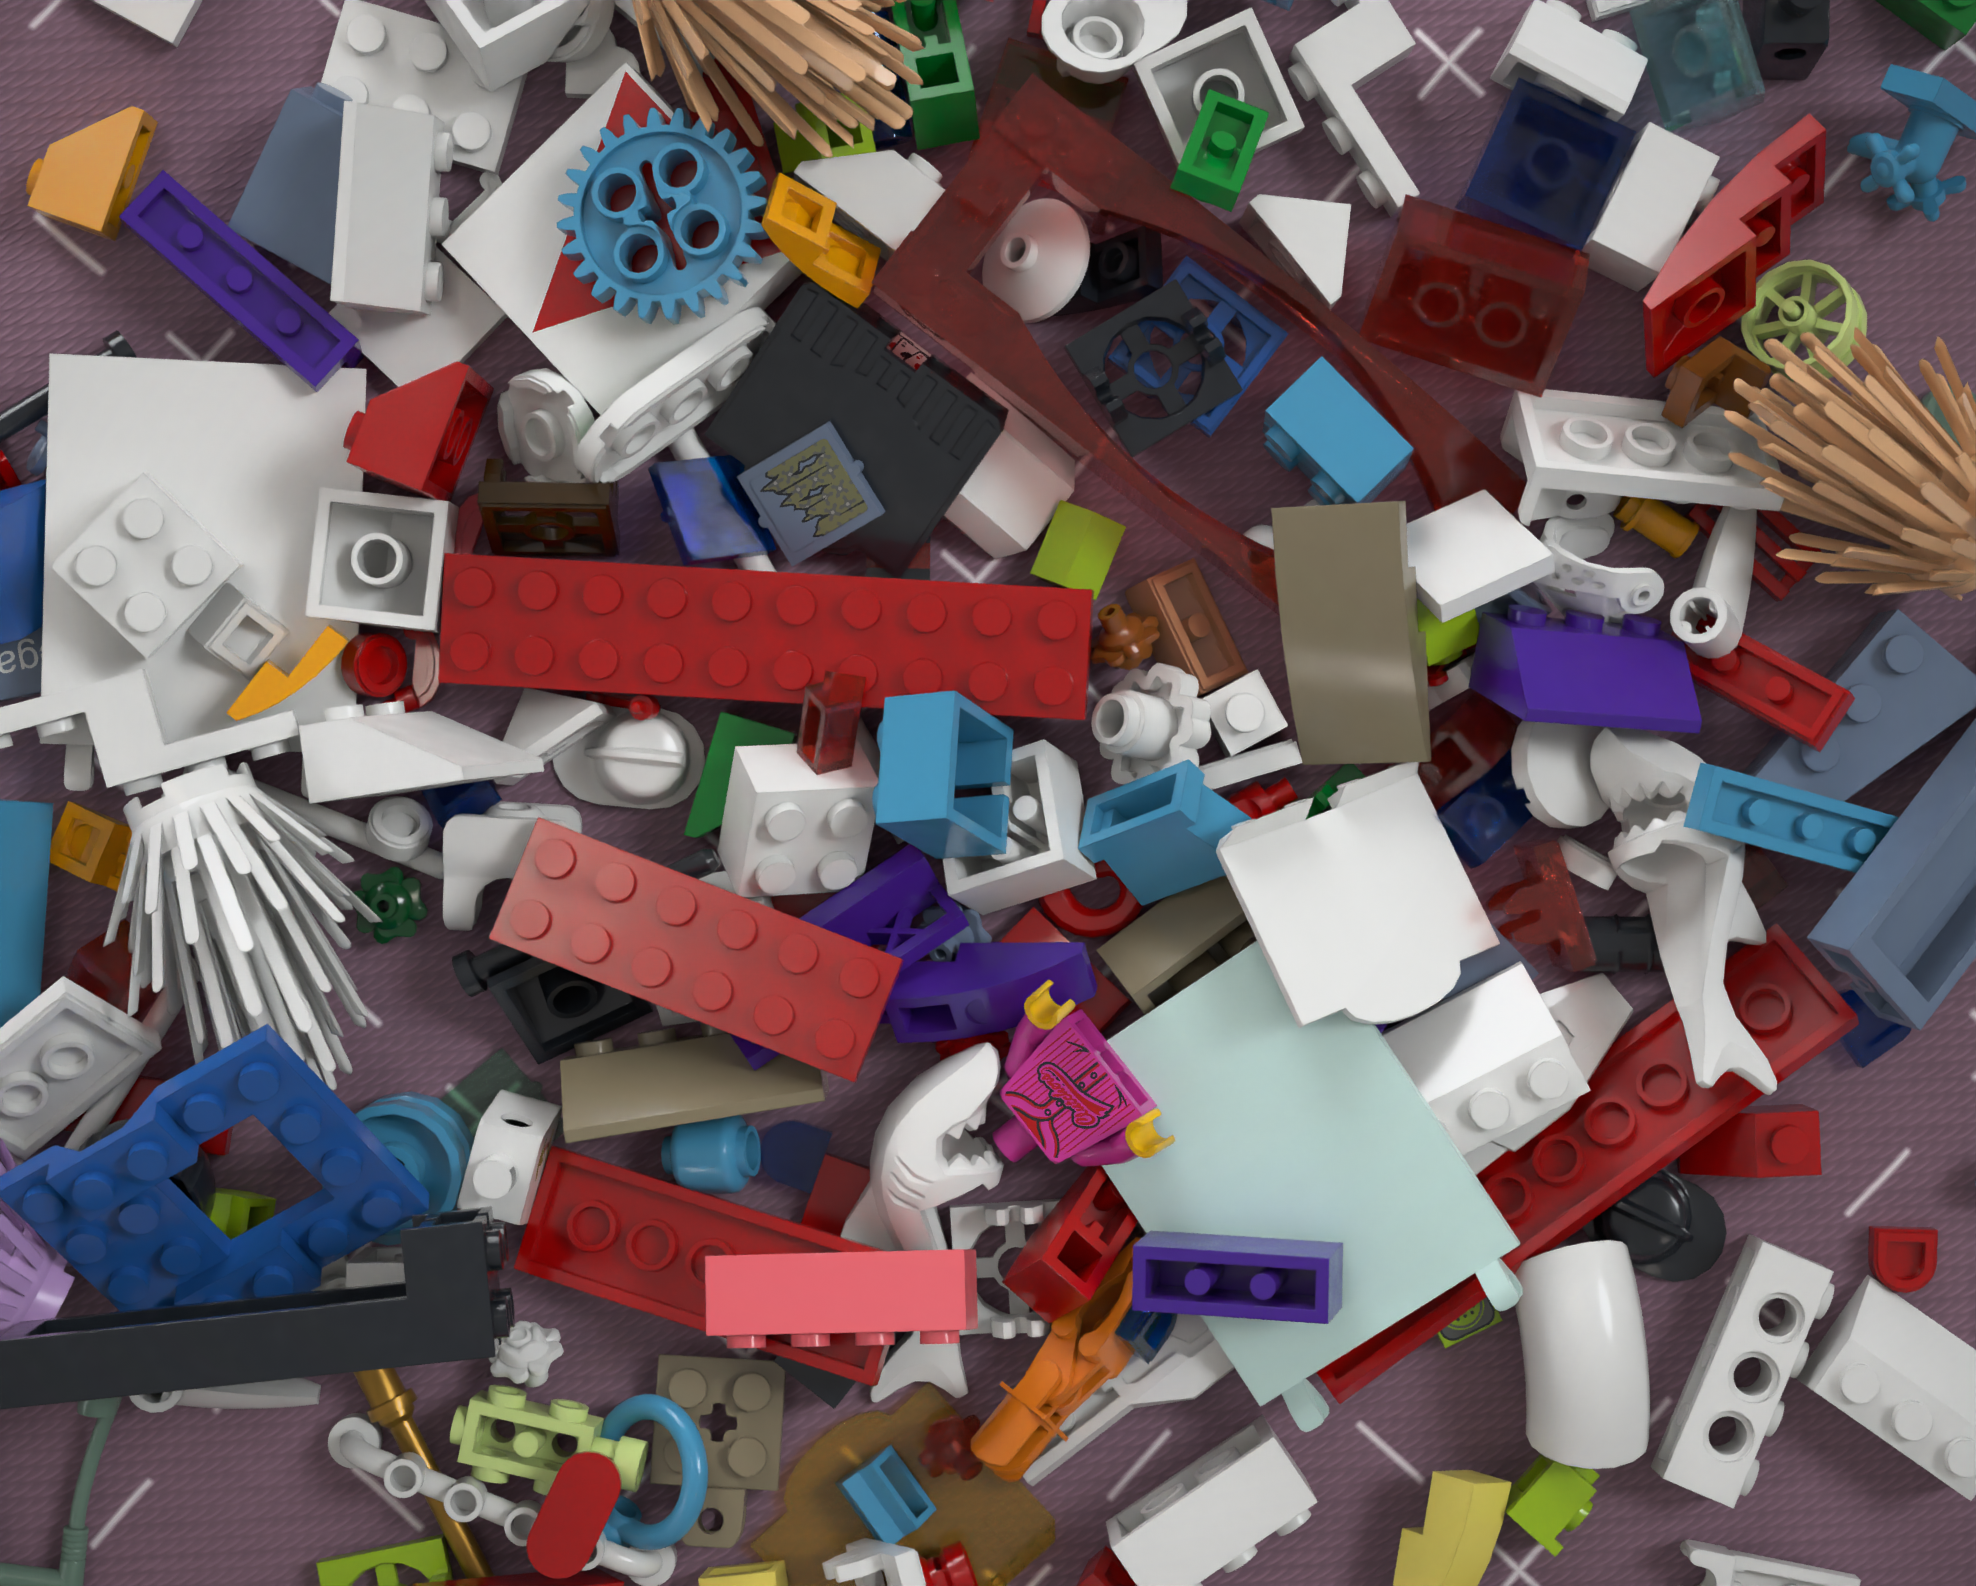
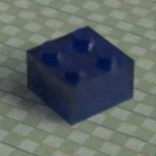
M1518 78L1508 90L1454 208L1567 260H1571L1583 249L1636 131L1522 78Z

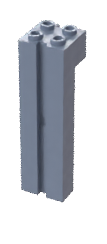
M1976 718L1807 936V939L1835 970L1845 972L1853 980L1849 986L1877 1017L1919 1031L1976 958Z

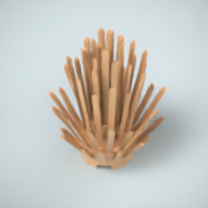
M632 0L651 82L656 75L662 77L665 69L663 55L656 34L657 30L686 104L691 111L698 112L708 133L712 124L711 118L714 121H718L719 109L680 33L705 74L709 75L742 128L756 146H763L762 135L710 56L709 51L784 132L795 140L798 130L825 157L833 156L830 146L774 90L777 82L852 148H854L853 136L837 122V119L849 128H856L860 122L874 131L875 118L883 121L893 129H901L906 123L905 120L910 119L913 115L912 107L890 92L894 88L897 78L894 73L882 65L884 64L910 84L923 85V80L917 73L903 64L904 56L901 51L873 34L876 31L912 52L925 49L917 36L872 13L879 12L882 7L894 6L893 0ZM894 0V1H896V2H898V3H902V2H904V1H906V0ZM834 87H835L837 90H839L841 93H843L845 96H847L849 99H851L853 102H851V101L848 100L846 97H844L843 95H841L839 92H837L836 90H834Z
M1857 327L1854 328V339L1860 346L1852 344L1850 349L1853 357L1869 374L1864 383L1814 334L1805 332L1800 335V341L1814 354L1813 358L1852 393L1851 396L1812 366L1803 362L1778 340L1773 338L1766 340L1764 348L1772 357L1785 366L1784 372L1794 380L1792 382L1783 374L1777 373L1771 376L1769 384L1796 406H1792L1770 389L1763 388L1760 390L1755 386H1750L1740 378L1735 379L1734 389L1750 402L1748 408L1760 416L1759 419L1772 432L1795 447L1735 411L1725 410L1724 416L1730 423L1755 437L1757 445L1762 451L1796 469L1800 477L1815 485L1811 488L1742 453H1728L1730 460L1765 478L1759 484L1767 490L1784 497L1780 508L1781 511L1890 545L1889 550L1811 534L1796 533L1789 536L1792 542L1836 551V553L1786 548L1777 553L1776 556L1790 560L1831 564L1830 567L1869 570L1823 572L1815 577V580L1824 584L1878 583L1872 584L1864 592L1865 594H1873L1872 596L1939 589L1950 598L1962 601L1963 597L1961 594L1976 590V403L1968 382L1963 387L1943 340L1937 337L1934 349L1953 394L1944 376L1936 374L1927 360L1920 359L1919 367L1961 448L1907 386L1880 347L1871 344Z

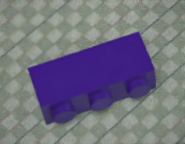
M1151 1230L1133 1245L1132 1311L1329 1324L1342 1308L1343 1243Z

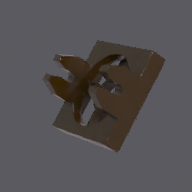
M503 459L486 460L484 481H479L477 503L492 553H495V555L616 557V555L620 554V530L618 525L619 480L611 483H602L600 480L598 483L507 482V472L504 470ZM506 511H533L526 516H506ZM563 512H592L597 517H572ZM538 525H556V526H560V527H559V528H547V527H542V526H538Z

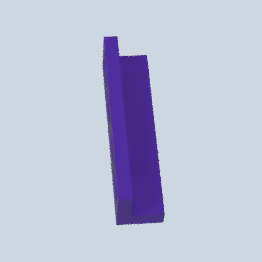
M164 170L119 216L124 226L316 392L329 381L342 365L346 368H355L364 358L358 338Z
M911 844L799 918L867 946H872L873 944L887 945L885 953L904 960L900 972L970 925L963 912L939 883L925 856L917 847ZM935 902L945 914L924 929L910 928L913 917ZM730 1034L754 1071L780 1054Z

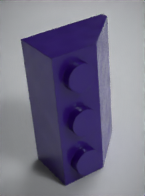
M1509 605L1507 614L1482 612L1468 687L1522 720L1700 734L1702 724L1684 642L1660 630L1662 623L1660 620L1642 615L1625 614L1623 615L1622 623L1604 622L1605 617L1602 615L1573 609L1566 610L1565 619L1547 617L1546 611L1525 605Z

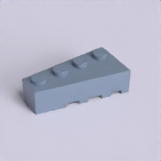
M1899 609L1880 612L1824 676V678L1850 691L1855 700L1821 752L1819 753L1778 730L1744 770L1743 774L1844 802L1976 707V675Z

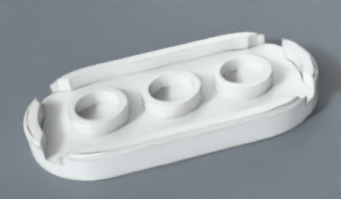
M752 307L741 311L618 397L588 429L578 445L574 456V464L577 469L592 483H598L599 480L602 483L615 482L635 470L719 410L777 323L761 307Z

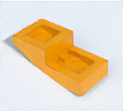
M779 173L773 181L761 226L781 252L803 273L836 297L858 309L870 294L881 248L832 223L837 205L836 202Z
M329 624L290 675L271 660H267L227 711V714L238 721L258 714L283 701L315 678L349 642V639Z
M68 801L51 840L50 863L90 883L106 886L117 892L132 837L131 829L128 824L78 803Z

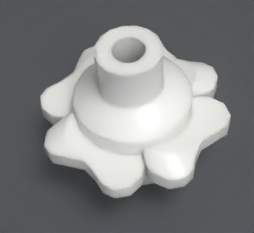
M518 1321L515 1323V1327L510 1328V1337L504 1338L502 1344L499 1345L496 1357L489 1358V1361L493 1363L490 1367L492 1376L508 1377L513 1383L519 1384L524 1382L526 1386L532 1388L544 1384L548 1379L550 1364L564 1352L562 1344L559 1343L561 1339L559 1330L556 1328H542L536 1322Z

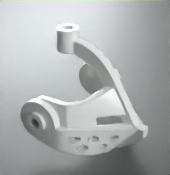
M1609 513L1600 517L1567 519L1555 516L1550 517L1545 524L1539 541L1554 554L1555 572L1534 581V583L1564 617L1566 610L1573 609L1602 615L1605 617L1604 622L1622 623L1623 615L1644 613L1658 604L1663 596L1665 588L1663 580L1653 569L1646 567L1611 568L1583 560L1602 553L1609 545L1615 528L1614 520ZM1565 589L1575 591V594L1565 592Z

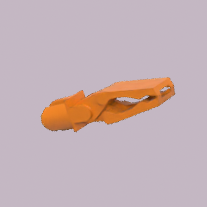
M1136 1237L1117 1255L1089 1302L1052 1322L1051 1332L1017 1386L1012 1389L1003 1381L999 1384L1007 1394L972 1437L971 1450L1000 1479L1008 1483L1018 1481L1056 1435L1065 1442L1069 1439L1059 1427L1071 1413L1081 1406L1108 1379L1117 1378L1159 1314V1312L1132 1311L1133 1245L1141 1238Z

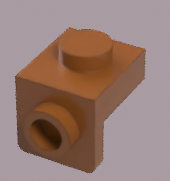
M1719 336L1693 357L1684 355L1674 365L1665 383V387L1671 392L1661 416L1683 428L1712 404H1716L1724 410L1735 411L1748 419L1754 412L1748 408L1750 402L1735 391L1734 381L1740 378L1750 386H1755L1762 390L1765 388L1771 375V368L1761 360Z

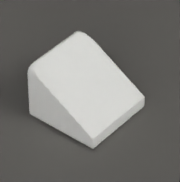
M226 583L190 625L188 632L205 649L250 681L290 630L231 583Z

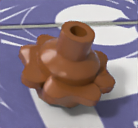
M1119 604L1107 605L1099 611L1097 617L1103 629L1099 635L1091 640V662L1093 664L1107 663L1115 669L1132 670L1139 667L1142 660L1151 656L1153 651L1151 643L1160 636L1157 629L1159 622L1156 616L1142 617L1136 612L1125 616Z

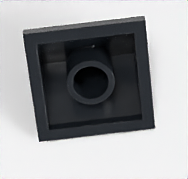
M536 957L486 979L490 991L538 1065L574 1049L575 1043L593 1040L653 1012L652 1005L648 1001Z

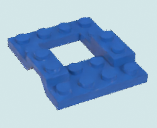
M269 1024L262 1026L157 1086L124 1127L80 1152L54 1145L0 1176V1198L119 1311L312 1291L321 1286L322 1268L412 1219L413 1214H422L429 1210V1192ZM254 1115L325 1188L231 1240L169 1178L197 1162L200 1144Z

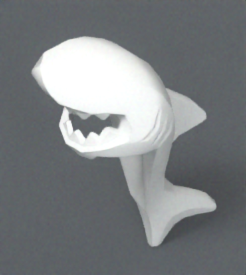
M1605 727L1594 740L1590 753L1591 772L1602 801L1612 809L1617 821L1621 822L1622 832L1614 839L1613 849L1608 852L1613 870L1624 882L1632 888L1646 893L1660 957L1677 1010L1684 1025L1696 1084L1701 1088H1710L1721 1075L1732 1071L1746 1079L1764 1094L1771 1095L1777 1090L1775 1075L1768 1059L1735 1016L1723 984L1726 950L1729 941L1751 945H1761L1767 942L1764 926L1754 903L1742 883L1745 844L1683 827L1700 763H1705L1700 757L1675 742L1641 729Z
M990 1043L976 1044L938 1062L916 1076L888 1106L875 1132L870 1157V1181L846 1218L840 1236L886 1251L948 1250L937 1206L959 1197L981 1184L988 1190L998 1185L1004 1167L1001 1158L994 1152L991 1144H988L983 1137L973 1138L966 1131L977 1130L979 1125L985 1123L987 1101L999 1081L1001 1068L999 1053ZM907 1331L887 1354L878 1385L870 1387L871 1400L878 1403L915 1381L931 1382L946 1390L955 1398L963 1397L969 1391L961 1357L960 1343L920 1344V1331Z

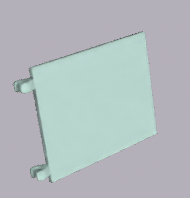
M1258 941L1107 1040L1109 1045L1157 1104L1154 1109L1158 1108L1162 1115L1153 1120L1155 1131L1163 1138L1174 1135L1176 1140L1172 1145L1150 1158L1138 1157L1124 1164L1102 1165L1146 1234L1152 1230L1343 1243L1342 1308L1329 1324L1200 1315L1260 1407L1282 1394L1290 1414L1300 1430L1309 1432L1317 1428L1330 1413L1329 1406L1322 1395L1306 1379L1307 1377L1474 1273L1496 1310L1500 1312L1506 1311L1519 1301L1523 1294V1287L1500 1257L1518 1247L1520 1241L1376 1025L1352 1021L1342 1011H1339L1298 1028Z

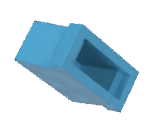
M1188 759L1089 798L1078 849L1093 863L1105 860L1143 906L1225 876L1226 873L1216 854L1219 840L1232 831L1231 826L1250 820L1251 817L1203 784L1205 774Z

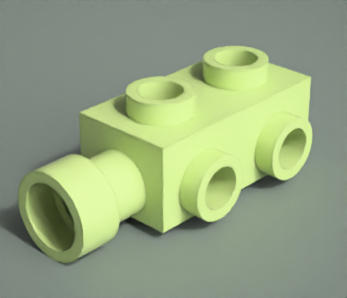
M490 1385L488 1391L481 1390L473 1396L468 1407L459 1405L455 1412L450 1431V1443L460 1445L457 1462L472 1465L471 1476L478 1480L502 1484L509 1482L510 1474L534 1480L533 1490L547 1496L559 1469L567 1459L582 1451H597L610 1457L617 1465L622 1479L621 1489L637 1492L640 1486L648 1455V1441L622 1436L620 1441L600 1437L604 1418L589 1415V1407L585 1404L566 1399H553L550 1405L526 1400L527 1393L521 1389L505 1385ZM497 1419L513 1422L515 1426L514 1437L505 1438L497 1432ZM558 1433L574 1436L577 1440L576 1451L566 1452L562 1450L557 1442Z

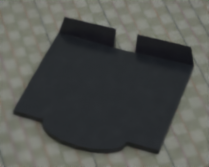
M812 280L801 285L704 435L745 465L744 471L826 422L831 421L854 461L860 460L863 462L864 469L862 474L886 512L820 551L828 554L848 555L858 549L894 577L900 579L1003 432L1009 410L934 354L925 360L918 370L914 369L887 348L902 332L901 329L863 302L857 309Z

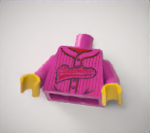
M1048 979L1026 999L1024 1003L1025 1014L1016 1027L1004 1064L1005 1073L1009 1081L999 1093L1014 1116L992 1134L999 1150L1010 1161L1017 1163L1039 1146L1054 1164L1070 1158L1074 1163L1087 1167L1124 1164L1138 1157L1150 1158L1172 1145L1176 1141L1174 1135L1163 1138L1154 1129L1153 1120L1162 1115L1158 1108L1154 1109L1157 1104L1082 1009L1067 1016L1076 1005L1072 999H1069L1062 1006L1056 1004L1051 999L1049 988L1054 983Z

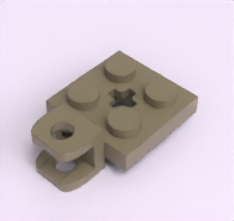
M659 1354L656 1395L674 1401L691 1417L702 1437L708 1461L706 1498L695 1524L682 1538V1541L687 1546L732 1548L739 1541L744 1531L748 1489L779 1490L786 1371L773 1360ZM716 1403L725 1404L726 1414L737 1418L736 1430L725 1431L723 1441L711 1440L712 1434L710 1429L701 1428L700 1424L701 1416L711 1414ZM654 1421L650 1484L680 1485L681 1491L682 1463L679 1450L669 1431ZM715 1508L720 1511L723 1516V1526L720 1530L711 1531L703 1525L701 1517L705 1509Z

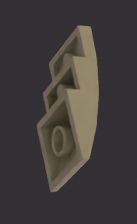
M1406 501L1271 508L1282 642L1292 711L1303 765L1431 761L1426 632L1418 631L1416 566L1408 567Z

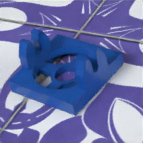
M1186 255L1164 286L1176 279L1188 300H1205L1214 309L1207 318V327L1213 336L1219 338L1223 348L1224 339L1221 332L1230 321L1236 327L1243 330L1246 339L1245 361L1242 366L1228 355L1225 358L1226 363L1243 391L1190 423L1210 438L1289 333ZM1144 321L1138 323L1149 344L1154 327L1171 338L1173 346L1179 343L1183 334L1186 333L1182 329L1163 321ZM1123 340L1118 344L1107 361L1124 374H1127V365L1132 354ZM1150 352L1142 354L1136 360L1134 374L1139 383L1147 388L1156 389L1162 387L1171 377L1172 367L1170 366L1160 379L1155 371ZM1187 361L1180 365L1178 377L1174 384L1176 389H1179L1191 372H1201L1202 364H1193ZM1179 392L1185 404L1194 397L1192 394ZM1146 396L1149 399L1155 398L1159 401L1157 396Z

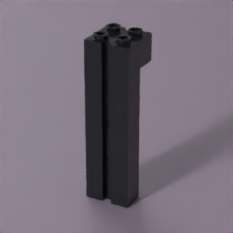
M492 1206L413 1214V1227L401 1228L400 1230L405 1275L404 1282L22 1321L0 1336V1410L496 1357L499 1345L502 1344L504 1338L510 1337V1328L515 1327L512 1289H500L498 1272L499 1270H504V1262H508L509 1259L505 1222L494 1223Z

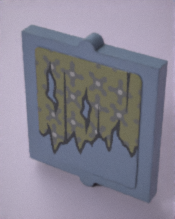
M831 421L826 422L737 476L761 516L758 520L759 525L762 528L768 527L792 567L886 512L862 474L864 469L863 462L860 460L854 461Z

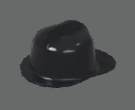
M1664 1169L1658 1171L1582 1227L1591 1242L1605 1240L1623 1242L1628 1247L1632 1267L1655 1278L1672 1282L1695 1279L1711 1269L1722 1254L1727 1234L1724 1214L1714 1197L1698 1185Z

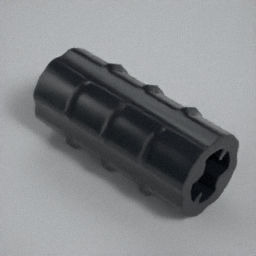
M1615 914L1614 916H1584L1581 918L1579 926V961L1582 972H1611L1613 975L1617 972H1643L1645 975L1649 972H1665L1652 918L1649 914L1644 917L1618 916Z

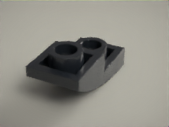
M1143 225L1097 244L1090 242L1089 263L1081 285L1071 300L1052 316L1084 313L1143 299L1163 287L1161 233L1147 225Z

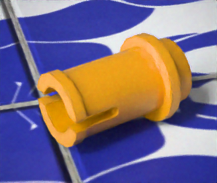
M1623 496L1613 513V516L1621 521L1620 528L1628 532L1630 529H1634L1670 553V556L1674 559L1679 558L1688 549L1699 530V524L1691 522L1658 499Z

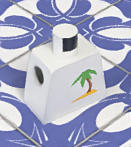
M501 1089L480 1119L457 1208L470 1209L492 1206L494 1219L516 1225L527 1224L553 1144L562 1106ZM506 1120H518L528 1124L529 1127L514 1126L506 1123Z

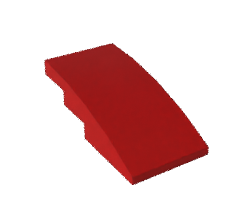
M1810 113L1759 152L1711 200L1668 257L1643 300L1646 370L1653 378L1756 307V278L1790 255L1791 225L1824 203L1826 129Z

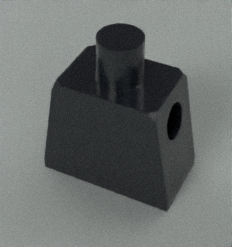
M1743 0L1742 79L1806 80L1828 46L1830 0ZM1793 48V54L1777 53V51Z

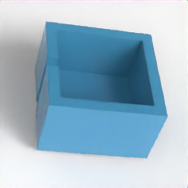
M1322 356L1265 410V422L1262 432L1267 441L1263 444L1264 448L1286 471L1290 472L1297 466L1310 479L1312 486L1308 489V492L1319 505L1371 503L1406 469L1414 450Z
M957 691L885 697L883 721L879 724L877 731V743L881 753L879 783L875 786L872 796L876 824L936 859L1006 854L1009 797L999 794L954 798V792L961 789L1010 785L1014 730Z

